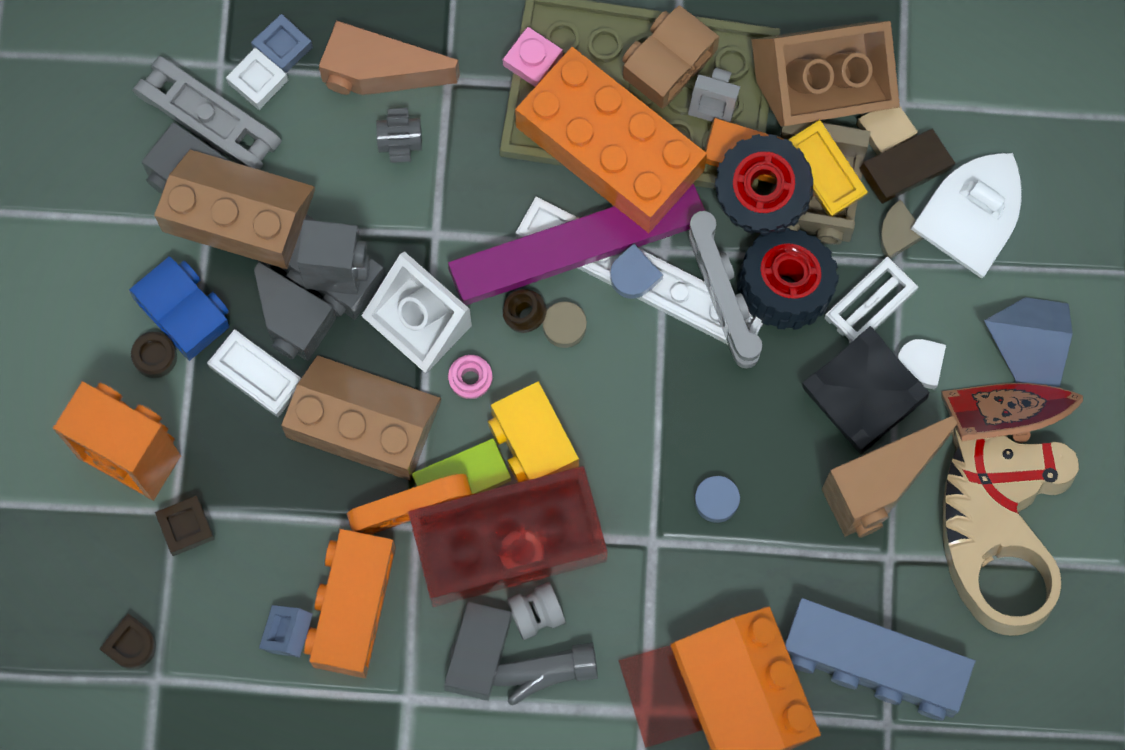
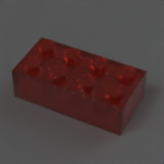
M584 466L408 511L432 607L607 562L608 552Z

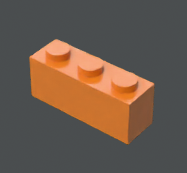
M340 529L338 540H330L325 558V566L331 567L328 583H320L315 600V610L321 611L317 628H309L304 648V654L310 655L309 662L313 668L366 679L396 550L393 539Z

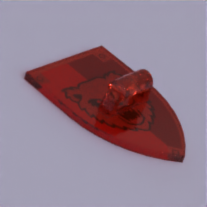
M670 645L619 660L645 748L703 730Z

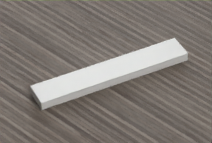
M535 197L515 234L517 238H522L578 219V217ZM640 249L663 274V280L647 294L637 299L728 345L705 282ZM622 253L578 267V269L611 285L610 272L612 264ZM749 313L750 318L745 320L748 331L758 335L763 325L761 323L762 320L756 316L753 317Z

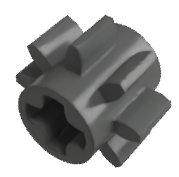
M408 108L387 109V120L376 121L378 153L389 152L390 163L411 162V151L422 150L420 118H409Z

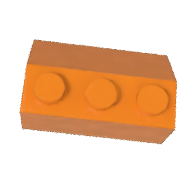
M770 606L731 618L670 644L711 750H791L821 736Z

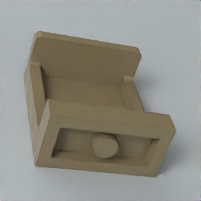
M815 121L782 126L780 138L789 140L814 124ZM823 123L861 180L862 173L859 168L865 159L871 131ZM772 184L770 194L774 192L777 185ZM813 196L806 214L799 218V222L796 225H791L787 228L793 231H805L807 235L816 236L825 244L838 245L842 241L850 242L855 227L854 220L857 201L831 217L828 216L817 197Z

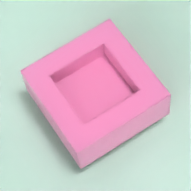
M527 27L503 58V66L536 87L562 58L563 49Z

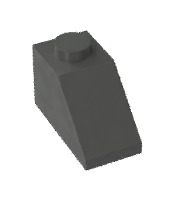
M258 263L254 272L266 327L271 340L274 341L272 347L289 359L294 360L298 355L304 360L309 361L337 319L333 306L263 264Z

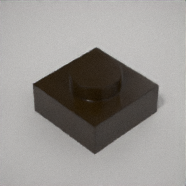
M198 496L155 512L172 556L215 540Z

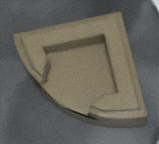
M899 200L891 207L882 224L881 248L885 258L888 256L892 259L923 239V237L911 230L916 220L902 200Z

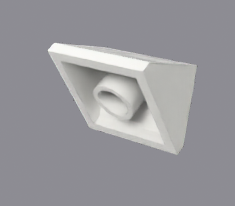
M406 252L398 256L362 314V317L425 373L472 326L470 309Z

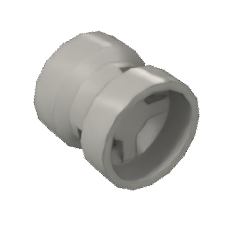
M549 582L537 586L534 593L524 596L519 593L507 598L508 605L523 641L536 636L538 630L546 626L554 629L566 624L557 597ZM530 601H532L539 622H536V619L529 604Z

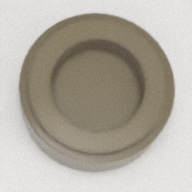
M558 302L552 305L547 310L543 321V332L546 339L551 344L560 348H569L577 345L586 333V316L579 306L571 302Z

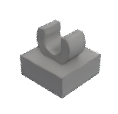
M715 68L712 78L698 74L688 115L711 122L717 118L731 123L740 86L729 83L732 72Z

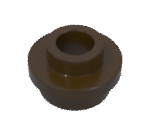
M518 290L507 297L503 307V318L512 330L519 333L531 332L543 323L547 312L546 304L538 293L531 290ZM525 308H532L529 315L520 318V313Z

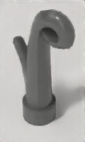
M457 639L454 641V643L452 644V646H451V648H450V654H449L450 663H451V659H452V656H453V652H454V649H455V645H456ZM592 642L572 645L570 650L499 664L493 686L521 685L508 698V703L515 705L529 695L557 683L574 679L577 681L598 679L594 644Z

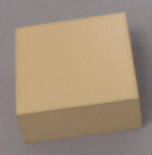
M901 107L869 112L859 118L857 122L859 129L871 131L869 144L877 155L916 137L918 134Z

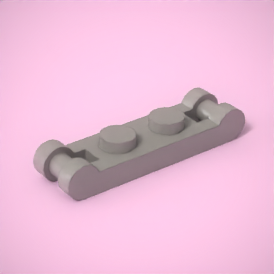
M158 56L151 65L153 71L146 80L140 79L132 89L144 102L155 106L238 164L260 170L264 165L261 161L269 151L274 152L282 142L270 129L161 56ZM166 81L173 83V86L166 94L160 91ZM246 134L255 139V142L248 150L239 145Z
M699 211L692 216L688 236L735 363L741 368H752L759 361L762 340L755 333L749 332L745 320L750 318L747 304L741 293L734 294L729 281L734 278L730 259L726 253L719 254L714 241L717 225L716 219L710 212Z

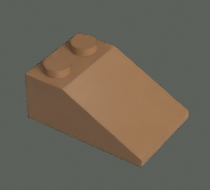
M954 415L830 470L822 491L845 537L857 532L859 538L883 527L882 522L889 518L888 514L945 444L956 427L957 421Z

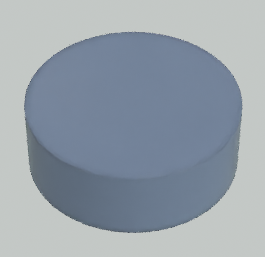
M712 476L705 479L698 486L695 494L697 512L705 520L714 523L729 520L736 513L740 502L737 486L730 479L722 476Z

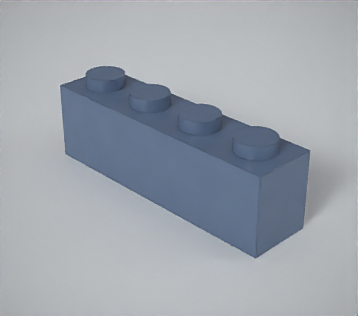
M801 598L785 640V646L796 670L813 674L815 669L832 674L831 681L840 686L857 689L858 684L876 690L874 696L882 701L900 705L901 701L904 700L918 705V713L939 721H944L945 716L952 718L959 712L975 663L973 659Z

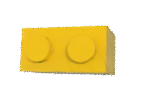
M539 381L491 404L493 418L488 420L487 423L498 445L506 442L513 456L507 462L518 484L526 481L532 492L579 469V458Z

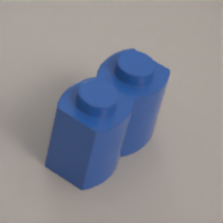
M169 256L131 287L129 291L140 308L190 361L229 328L228 321L225 318L229 310L215 293L211 292L206 296L197 287L196 284L201 280L186 261L183 260L178 265Z

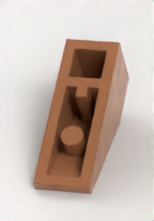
M339 21L335 23L319 64L322 82L326 83V86L332 91L345 95L350 94V91L367 95L455 84L460 77L457 59Z

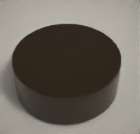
M149 332L141 335L134 342L131 349V359L136 369L142 375L149 378H160L170 373L177 361V351L172 341L166 335L159 332Z

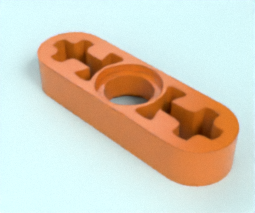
M455 474L356 507L347 512L351 531L370 535L462 504L472 499L473 496L467 475Z

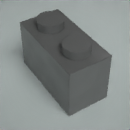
M303 219L297 265L305 289L358 295L360 281L367 282L370 270V255H367V242L361 241L358 226Z

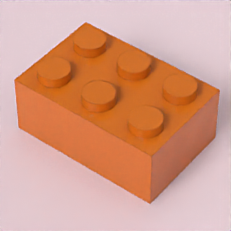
M82 381L53 429L79 460L154 501L181 457L173 444L175 438L167 433L169 429L160 423L162 418L152 410L140 404L133 410L121 401L123 396L109 386L99 382L96 388Z

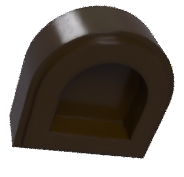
M127 614L99 649L121 667L134 670L146 666L153 659L156 651V641L153 634L130 614Z

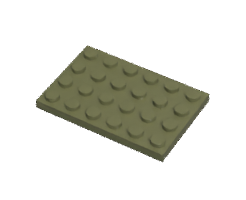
M526 0L520 36L529 27L563 49V56L571 47H574L703 151L706 148L712 122L688 115L698 74L712 78L715 68L732 72L729 83L740 86L731 123L763 133L766 132L769 104L756 82L751 39L780 35L781 29L694 16L720 36L718 49L703 68L688 81L679 94L662 109L623 78L625 63L622 61L632 44L636 41L643 43L653 34L650 31L651 26L658 16L663 13L662 11L588 0ZM513 73L500 146V157L563 166L516 128L515 109L535 87ZM705 164V170L694 182V186L716 189L715 178L717 179L718 167ZM755 179L752 184V189L755 193L757 192L759 179Z

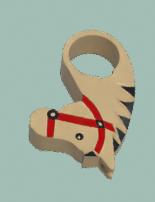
M954 428L951 435L956 452L952 458L947 475L943 501V540L951 579L961 600L976 620L984 627L995 633L1009 636L1029 633L1047 620L1056 605L1061 591V575L1055 559L1018 512L1030 506L1038 494L1058 495L1068 490L1079 471L1078 458L1071 448L1059 442L1019 444L1006 436L961 441L956 428ZM995 555L997 558L1016 557L1029 562L1040 572L1046 586L1045 604L1036 612L1026 616L1014 617L1001 614L994 610L981 594L978 580L981 568L993 561L992 556Z

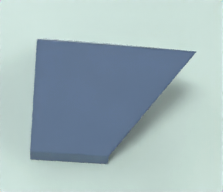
M1025 297L984 320L1015 378L1014 383L1060 387L1073 334L1068 303Z

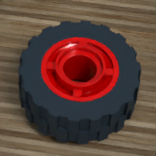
M768 134V136L752 135L750 139L745 141L742 139L737 142V145L732 150L729 148L724 154L723 162L719 163L717 168L718 174L717 179L715 178V188L721 209L729 217L730 221L735 226L743 228L745 232L751 234L756 232L761 235H769V233L773 232L779 234L784 232L787 227L796 225L799 222V218L806 214L813 197L812 169L800 148L796 149L791 141L779 139L777 135ZM770 175L775 178L777 187L774 192L764 196L755 193L752 189V184L757 177Z
M786 228L782 233L777 234V232H773L763 237L759 236L754 240L752 247L749 246L738 273L739 279L737 282V289L743 295L749 313L753 317L756 316L762 320L761 323L767 326L770 324L782 330L786 328H793V330L801 329L806 324L809 326L815 323L817 317H822L836 291L835 288L838 284L839 275L836 273L838 266L836 260H833L831 256L832 252L828 247L820 243V239L815 236L811 237L802 230L793 231L790 228ZM780 276H789L795 283L786 282Z

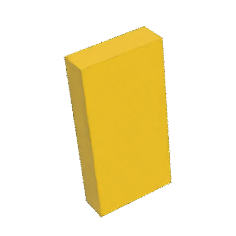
M818 120L789 139L796 149L800 148L804 153L805 159L809 162L813 176V193L828 216L833 217L868 194V191L821 120Z

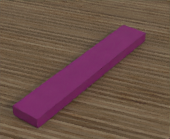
M693 183L650 233L646 232L614 206L448 262V270L461 302L469 305L625 252L633 244L640 247L690 229L692 216L699 211H705Z

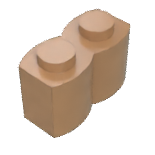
M680 5L671 13L667 11L661 13L651 26L650 31L653 34L643 43L636 41L632 44L622 59L625 63L623 78L662 109L703 68L717 51L720 36Z

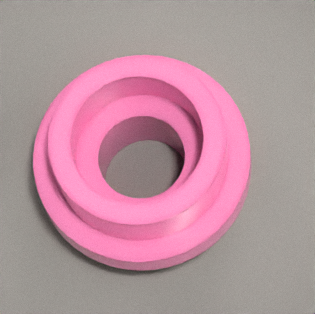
M462 356L455 360L449 369L448 380L450 387L454 393L462 398H479L489 390L492 384V370L489 364L479 356ZM470 371L477 373L479 376L478 381L471 385L464 383L462 380L463 375Z

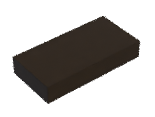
M932 128L863 162L859 170L881 204H884L951 170L956 163Z

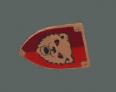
M1003 383L941 391L942 399L950 416L954 415L957 421L955 428L961 441L1012 435L1015 442L1024 443L1030 438V431L1044 428L1062 420L1076 410L1083 402V395L1058 387L1031 383Z

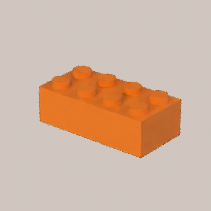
M571 47L515 109L517 129L648 233L662 220L705 170L707 158L705 151L574 47Z

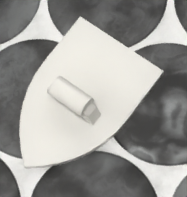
M1013 153L983 156L967 162L954 170L937 188L911 227V230L981 279L986 275L1006 244L1019 217L1022 191L1020 175Z

